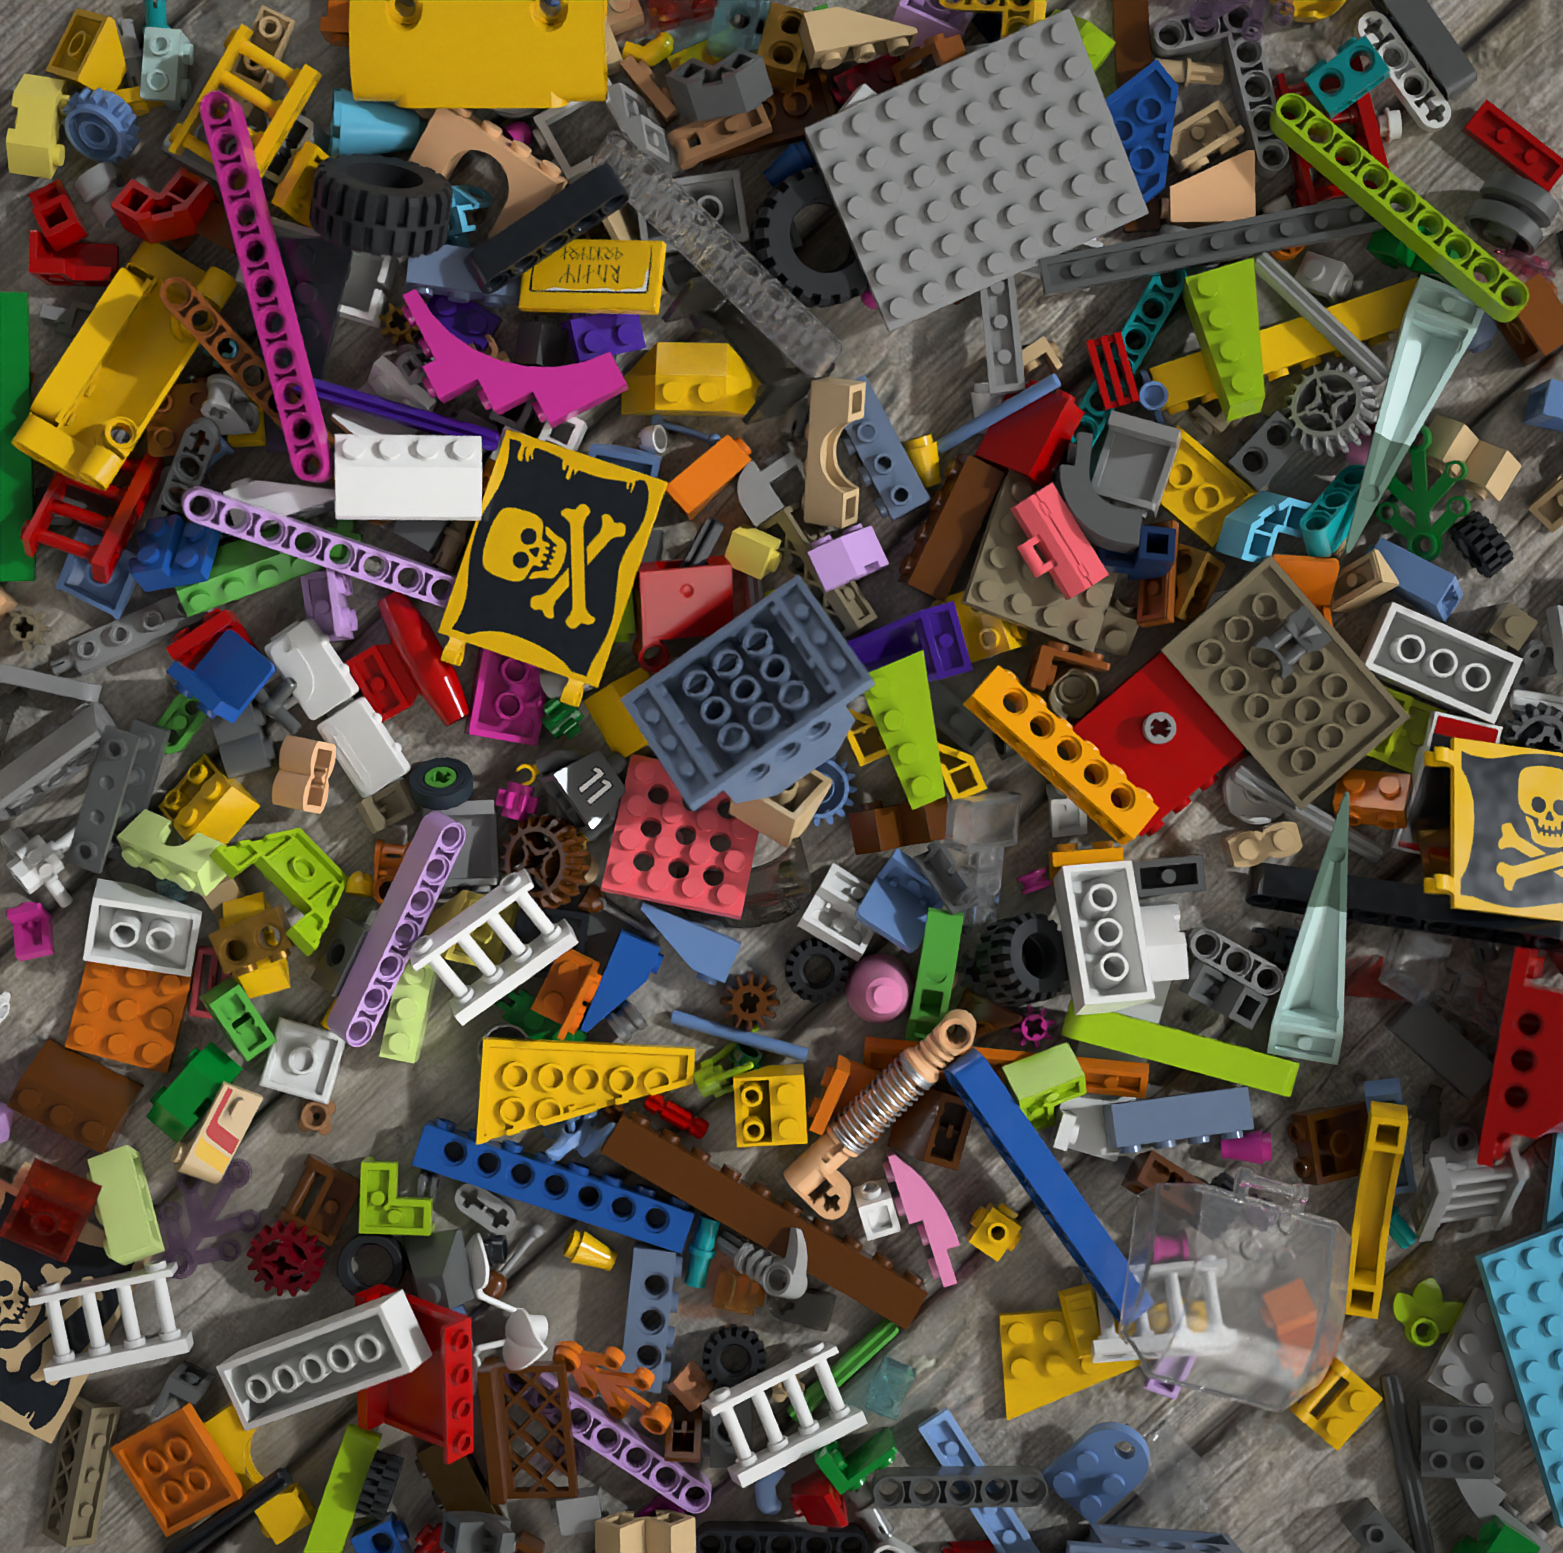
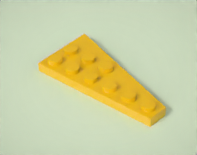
M483 1037L475 1143L479 1145L488 1142L490 1139L518 1134L520 1131L540 1125L546 1126L597 1111V1109L614 1104L617 1106L646 1095H656L691 1085L694 1078L696 1049L694 1046Z

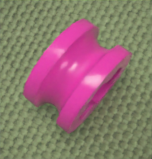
M1046 867L1030 871L1016 878L1018 883L1023 884L1022 895L1052 884L1050 879L1045 878Z

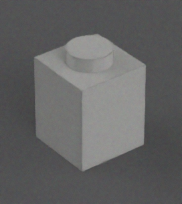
M600 1485L579 1488L577 1498H556V1503L551 1504L552 1522L554 1526L559 1525L561 1536L595 1531V1521L605 1517Z

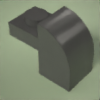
M1197 959L1189 971V979H1185L1180 988V991L1251 1030L1268 1001V998Z
M477 1511L444 1512L439 1547L447 1553H514L516 1549L515 1532L510 1529L511 1520L500 1515Z

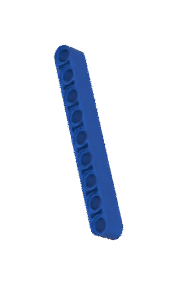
M971 1048L944 1069L947 1080L1111 1314L1121 1325L1126 1328L1129 1327L1155 1305L1153 1297L990 1064L978 1050Z

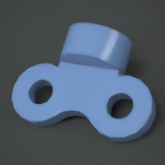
M1146 369L1141 370L1139 374L1143 387L1139 393V402L1143 408L1152 411L1156 423L1165 425L1160 409L1167 402L1168 391L1162 383L1151 381Z

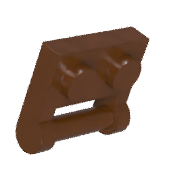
M309 1153L304 1161L306 1167L286 1206L280 1208L276 1217L287 1225L291 1220H295V1228L298 1230L307 1225V1235L317 1234L319 1237L317 1240L331 1247L360 1193V1179L328 1163L323 1158ZM319 1173L327 1178L307 1217L304 1218L298 1214V1211Z

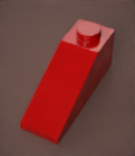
M821 1469L791 1484L793 1497L789 1498V1501L799 1518L804 1515L808 1524L815 1526L843 1528L848 1525L845 1493L840 1495Z

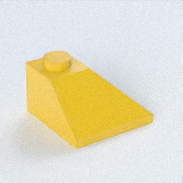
M76 8L45 71L59 79L66 80L67 83L81 90L86 87L91 91L101 88L112 93L113 91L121 90L127 66L115 20L107 15Z

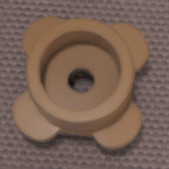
M304 1099L301 1103L303 1110L301 1119L298 1121V1128L302 1132H308L309 1130L318 1131L321 1135L331 1133L333 1129L331 1118L332 1114L336 1112V1105L332 1101L324 1104ZM315 1113L320 1114V1118L318 1120L314 1119Z

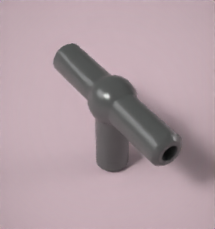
M286 677L273 695L262 687L254 698L263 706L266 714L273 716L290 734H295L301 729V724L282 705L297 688V682L291 677Z

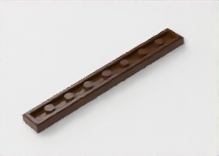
M1111 0L1113 40L1116 42L1114 46L1116 90L1151 64L1148 0ZM1159 194L1146 203L1149 214L1123 225L1124 233L1159 232Z

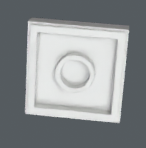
M279 1017L274 1033L277 1041L270 1046L259 1085L328 1104L347 1042L332 1031Z

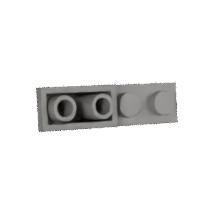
M1495 1473L1493 1479L1450 1478L1462 1500L1483 1525L1487 1521L1491 1522L1494 1515H1497L1530 1536L1541 1547L1538 1553H1551L1554 1550L1545 1540L1548 1533L1532 1520L1526 1525L1517 1518L1521 1512L1504 1499L1507 1493L1498 1485L1502 1479Z

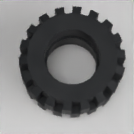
M1028 912L997 920V922L987 926L988 931L982 932L980 936L982 944L977 945L976 953L979 954V959L976 960V967H980L982 973L979 975L981 982H986L987 986L985 989L989 994H995V1000L1000 1003L1006 1002L1008 1006H1022L1052 999L1057 996V993L1063 991L1065 988L1064 982L1069 981L1062 931L1057 930L1058 924L1054 920L1048 921L1047 916L1042 913L1036 915L1035 912ZM1022 951L1026 959V968L1022 960Z

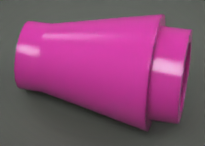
M1261 1129L1244 1133L1242 1138L1222 1140L1221 1137L1222 1159L1229 1158L1262 1165L1263 1161H1272L1271 1133H1262Z

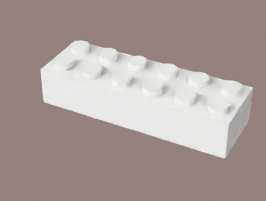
M402 1289L242 1349L216 1366L245 1431L412 1372L431 1357L432 1353Z

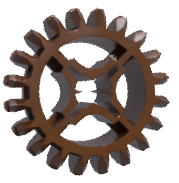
M544 814V816L532 815L529 816V820L518 821V828L508 830L511 840L502 842L507 849L506 853L498 856L505 860V867L499 870L503 874L509 875L510 873H517L523 868L526 869L534 885V888L529 890L528 894L541 910L545 908L556 909L560 905L570 903V896L580 894L577 884L587 882L582 876V872L591 868L584 864V857L590 853L587 850L581 849L586 839L576 836L579 828L574 825H568L569 820L557 818L553 814ZM544 834L554 841L555 847H552L550 842L545 841ZM533 877H536L539 883H543L545 890L535 883Z

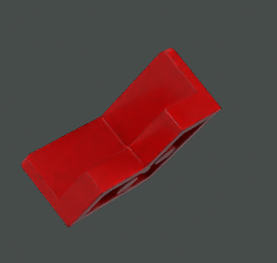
M30 230L29 273L48 286L108 287L119 271V246L116 244L73 243L56 252L40 231Z

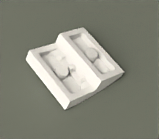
M833 863L797 926L858 962L875 933L873 929L860 922L855 916L856 910L871 885Z

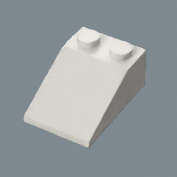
M244 478L231 484L232 489L223 492L227 496L294 519L304 516V519L307 520L335 510V490L260 480L252 481L251 478ZM240 508L229 509L234 525H239L244 519L243 510ZM275 520L263 522L260 526V532L278 526V522Z
M98 878L92 898L83 960L191 977L202 911L135 884Z

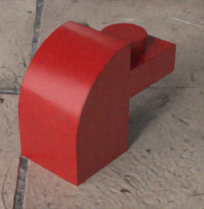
M60 179L28 194L34 206L32 211L45 238L56 252L89 236L83 219L78 214L65 185Z

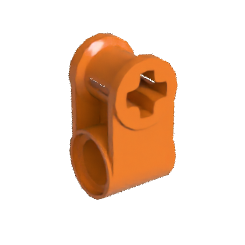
M378 839L376 842L373 897L380 905H382L385 898L383 896V887L386 883L393 882L411 844L409 841L406 845L385 843L383 839ZM387 855H401V858H388Z

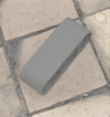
M1196 927L1187 934L1188 953L1207 965L1263 995H1273L1282 988L1284 976L1281 970L1267 960L1219 933L1204 927ZM1203 934H1207L1211 938V947L1207 952L1199 953L1195 947L1196 939ZM1238 951L1242 957V963L1239 968L1229 970L1226 965V959L1230 953ZM1269 969L1272 973V981L1268 986L1260 987L1257 983V976L1260 971Z

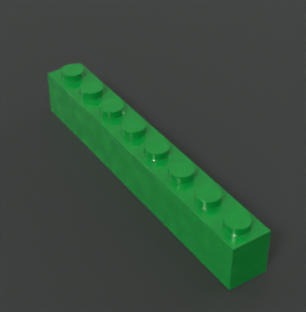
M0 292V581H35L37 578L36 552L33 558L26 556L23 541L20 540L23 524L26 520H32L34 516L33 458L18 450L11 443L31 412L30 407L32 405L29 293Z

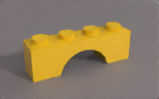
M231 1401L207 1417L203 1423L247 1491L264 1479L255 1468L250 1452L251 1441L258 1427L245 1431ZM300 1483L289 1484L285 1490L254 1512L259 1518L258 1524L262 1533L268 1539L272 1538L275 1544L278 1545L310 1524L318 1511Z

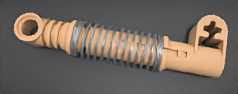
M962 1009L948 1012L932 1030L933 1033L930 1032L926 1039L921 1040L920 1045L908 1047L899 1054V1058L894 1059V1063L888 1064V1069H883V1074H878L877 1079H873L871 1085L868 1084L866 1086V1090H861L860 1095H856L855 1099L849 1102V1106H844L843 1111H839L838 1116H834L830 1120L823 1135L783 1171L785 1180L792 1189L820 1216L829 1220L838 1219L848 1209L852 1197V1187L837 1169L849 1157H857L868 1148L867 1143H873V1137H879L878 1132L883 1133L884 1127H890V1122L896 1121L895 1116L900 1117L901 1111L905 1112L907 1111V1106L913 1105L912 1100L917 1101L918 1095H924L923 1089L929 1090L939 1080V1073L942 1071V1068H945L948 1062L954 1059V1056H958L961 1052L970 1048L977 1028L972 1014ZM958 1024L966 1029L967 1034L959 1038L954 1037L950 1034L948 1028L951 1025ZM900 1061L902 1067L899 1066L896 1062ZM827 1179L830 1182L828 1189L824 1187L817 1193L815 1189ZM835 1194L839 1196V1199L833 1198L832 1200H830L827 1198V1195L830 1197L834 1196Z

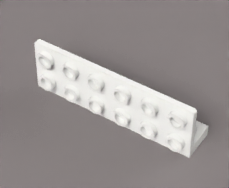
M1171 980L1153 982L1154 1000L1114 1012L1159 1024ZM1082 1041L1078 1042L1075 1052L1076 1057L1147 1063L1148 1060ZM1087 1093L1061 1103L1055 1118L1056 1125L1052 1128L1049 1143L1053 1148L1067 1151L1070 1148L1113 1162L1117 1161L1120 1150L1119 1147H1108L1102 1105L1135 1101L1136 1098Z

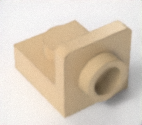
M1045 336L1022 350L1024 376L1042 365L1039 360L1042 357L1053 374L1061 370L1063 367L1061 360L1064 357L1054 341L1048 343Z

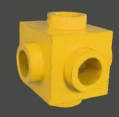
M989 1202L986 1208L980 1206L970 1220V1224L973 1227L966 1235L968 1242L999 1262L1005 1251L1009 1250L1011 1252L1022 1237V1233L1019 1232L1022 1226L1016 1219L1019 1214L1003 1202L999 1206L992 1202ZM995 1226H1000L999 1230L991 1231Z

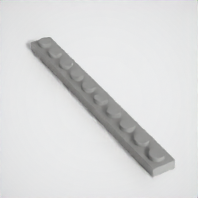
M988 44L964 47L968 54ZM1013 275L980 290L990 396L1016 394L1026 389L1015 279Z

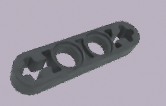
M205 417L196 418L185 430L151 519L167 516L171 510L176 512L175 514H179L183 521L187 523L188 517L183 511L181 501L173 498L171 488L181 487L187 491L191 487H201L220 439L219 427L211 419ZM203 430L206 432V440L200 449L195 448L194 446L199 438L198 432ZM187 457L194 459L199 464V471L196 473L188 472L182 465V459ZM197 496L193 497L189 502L190 511H192Z

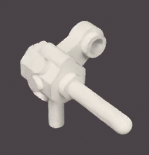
M76 826L57 841L53 842L51 840L47 844L38 834L29 840L19 827L14 830L8 829L0 835V842L14 857L5 864L7 870L28 894H32L44 884L62 908L72 903L73 898L58 880L57 873L64 869L63 863L60 860L65 857L63 853L70 849Z

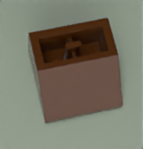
M932 1086L929 1090L923 1089L924 1095H918L917 1101L912 1100L913 1105L907 1106V1111H901L900 1117L895 1116L896 1121L893 1122L887 1146L924 1162L957 1171L973 1116L956 1092L937 1086Z

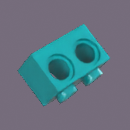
M1366 35L1358 40L1356 37L1350 38L1337 49L1339 52L1337 56L1329 62L1322 59L1307 71L1309 76L1304 79L1305 85L1330 120L1390 77L1389 67ZM1358 56H1365L1371 61L1370 67L1363 72L1354 71L1350 67L1352 60ZM1325 79H1337L1341 83L1339 90L1333 94L1322 92L1320 86Z

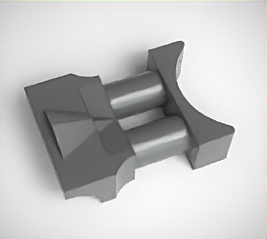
M1302 605L1287 615L1286 622L1282 628L1269 638L1262 636L1253 644V647L1265 648L1271 651L1279 662V678L1285 679L1294 672L1291 667L1306 653L1319 651L1332 638L1309 610ZM1293 637L1297 643L1281 655L1278 649Z

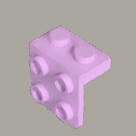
M327 567L326 571L311 572L300 576L306 619L313 618L322 632L329 636V642L354 639L353 631L358 630V622L355 609L350 610L348 596L353 595L351 576Z

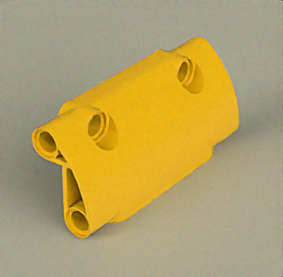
M350 0L349 54L352 92L355 101L394 102L396 106L401 108H559L568 105L569 102H607L608 72L605 22L608 0H559L560 5L556 7L547 5L544 0H413L416 5L414 7H407L400 0Z
M143 240L126 267H122L117 272L30 407L31 412L11 443L24 454L71 479L100 490H107L200 344L161 301L159 294L161 285L170 277H184L220 313L237 286L235 279L225 271L213 266L209 267L207 272L162 244H150ZM174 282L167 287L166 293L170 301L182 303L186 300L188 293L184 285ZM205 310L195 312L201 315L205 321L203 325L195 327L202 331L210 329L214 322L212 315ZM117 429L124 430L129 434L130 441L124 444L117 443L112 439L110 433Z

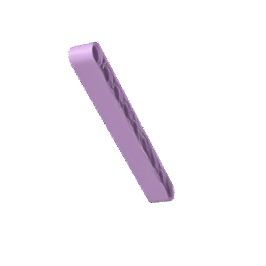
M191 487L182 496L181 505L184 513L190 520L198 524L444 608L447 607L457 578L455 574L204 487ZM198 495L205 496L209 500L208 509L200 514L193 513L189 509V502ZM240 508L243 510L244 519L239 525L231 526L225 523V514L229 509ZM267 520H275L279 525L277 534L270 538L261 536L260 526ZM302 532H309L313 535L312 545L304 550L296 548L295 538ZM337 544L346 545V557L341 561H332L329 557L331 548ZM370 556H378L381 559V566L374 573L364 571V562ZM407 567L413 568L415 576L412 582L405 585L398 583L399 572ZM440 579L447 580V591L440 596L432 595L431 588L433 583Z

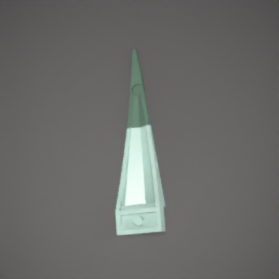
M1422 274L1416 282L1407 308L1403 313L1390 365V373L1387 377L1344 549L1345 555L1353 549L1428 414L1476 334L1484 313L1479 306L1457 288Z
M1348 791L1343 794L1284 976V983L1273 1010L1267 1054L1338 1065L1344 1028L1349 833Z

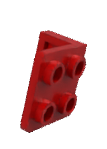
M219 608L201 618L203 624L191 631L190 628H186L178 632L171 638L173 644L166 647L173 660L181 661L184 666L192 671L228 629L238 633L259 651L234 611L227 609L221 611Z

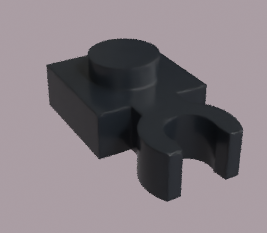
M1278 926L1277 934L1273 936L1265 928L1253 927L1252 932L1263 935L1264 943L1260 947L1249 945L1248 950L1256 954H1265L1273 951L1271 961L1288 965L1299 931Z

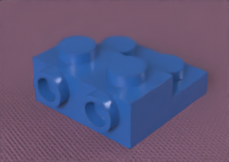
M179 514L148 519L145 530H141L137 534L139 549L136 557H132L129 560V572L145 592L208 581L222 531L196 522L185 523Z

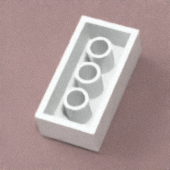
M1395 602L1382 605L1359 657L1377 679L1466 718L1489 724H1495L1523 660L1516 655Z

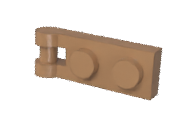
M761 104L757 109L746 113L699 122L694 121L671 131L667 135L670 146L676 148L678 153L676 160L682 170H687L695 167L700 161L772 133V126ZM698 137L700 145L691 148L689 141Z

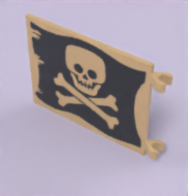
M25 1161L13 1183L0 1178V1420L52 1444L89 1374L46 1383L43 1369L53 1359L52 1356L55 1354L45 1303L30 1306L28 1299L35 1291H38L37 1287L39 1285L59 1281L60 1286L143 1269L145 1268L144 1264L149 1262L152 1256L125 1266L109 1258L103 1247V1238L106 1237L103 1228L27 1191V1187L38 1167ZM137 1284L130 1285L132 1293ZM116 1288L95 1292L105 1343L121 1315ZM76 1296L59 1300L70 1350H74V1354L88 1352L91 1344L81 1297Z

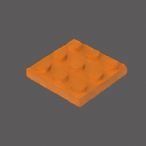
M87 961L65 1048L168 1074L171 1071L192 990L194 970L192 969L191 977Z
M190 1402L118 1441L110 1448L166 1537L235 1502L246 1493L243 1485Z

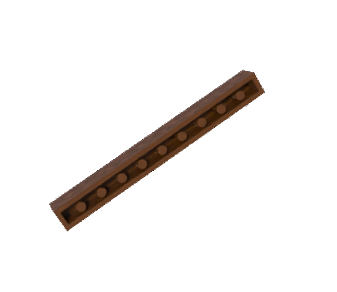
M632 1110L631 1114L622 1111L615 1123V1128L601 1147L602 1154L783 1259L787 1254L790 1228L801 1229L807 1247V1273L900 1327L908 1329L928 1295L926 1287L922 1284L924 1282L922 1277L908 1269L904 1273L892 1267L894 1262L879 1252H875L874 1256L862 1249L863 1243L848 1234H845L843 1238L832 1232L833 1226L817 1216L813 1220L801 1214L803 1209L788 1199H784L783 1203L771 1197L772 1191L763 1184L754 1181L751 1185L740 1179L742 1173L732 1166L724 1163L721 1168L709 1161L712 1156L701 1148L693 1146L690 1150L679 1143L681 1138L672 1131L663 1128L659 1132L649 1126L650 1120L641 1113Z

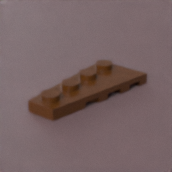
M818 67L807 71L804 79L797 78L793 92L781 88L773 89L774 94L762 102L772 126V133L702 161L703 166L807 140L803 128L836 114L825 70ZM697 137V138H696L697 144L700 145V142H699L698 137Z

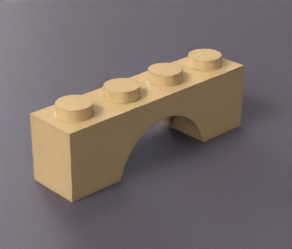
M825 377L811 381V387L807 395L810 416L805 431L808 451L803 467L804 475L806 476V487L801 502L805 523L844 528L857 523L859 487L851 483L842 473L837 461L836 447L843 429L851 422L864 418L866 382L834 377Z

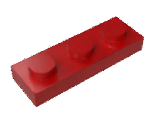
M1487 99L1461 130L1519 176L1540 186L1546 192L1551 190L1563 174L1562 157Z

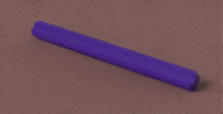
M313 378L317 397L321 402L437 436H481L482 449L489 451L497 449L500 440V433L498 431ZM299 386L292 389L294 394L302 396Z

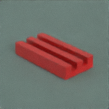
M1121 331L1109 336H1102L1098 339L1087 340L1085 345L1103 410L1107 411L1138 402L1140 399ZM1113 342L1129 397L1124 398L1110 348V343ZM1102 346L1116 400L1110 401L1096 351V347Z

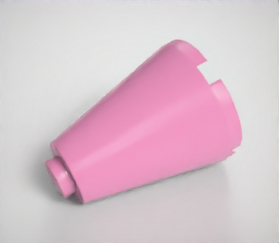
M871 954L860 959L851 968L845 986L846 998L851 1009L865 1021L875 1024L890 1023L901 1018L909 1010L915 980L908 966L899 958L888 954Z

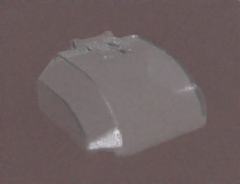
M1240 1166L1235 1173L1233 1191L1208 1184L1156 1183L1137 1195L1118 1333L1125 1344L1130 1343L1142 1362L1139 1366L1146 1377L1278 1413L1283 1412L1321 1383L1334 1358L1343 1328L1352 1237L1337 1221L1304 1212L1305 1204L1309 1197L1308 1185L1298 1182L1292 1185L1254 1174L1252 1169ZM1249 1188L1288 1198L1289 1206L1285 1207L1248 1196Z

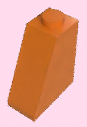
M727 434L668 483L665 490L666 495L691 521L740 476L745 466L752 461L749 457L752 450L739 436L733 440Z

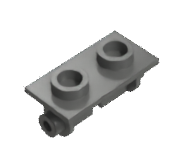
M935 840L927 846L929 851L914 856L912 859L951 915L978 905V896L975 893L977 888L971 884L962 869L955 870L954 866L957 862L948 851V846L945 843L941 844L939 840Z

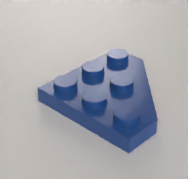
M1158 59L1105 99L1145 204L1165 188L1179 88Z

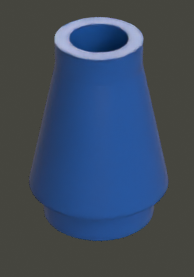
M801 140L795 145L791 143L771 166L763 171V174L771 186L774 187L790 175H794L803 169L813 168L817 163Z

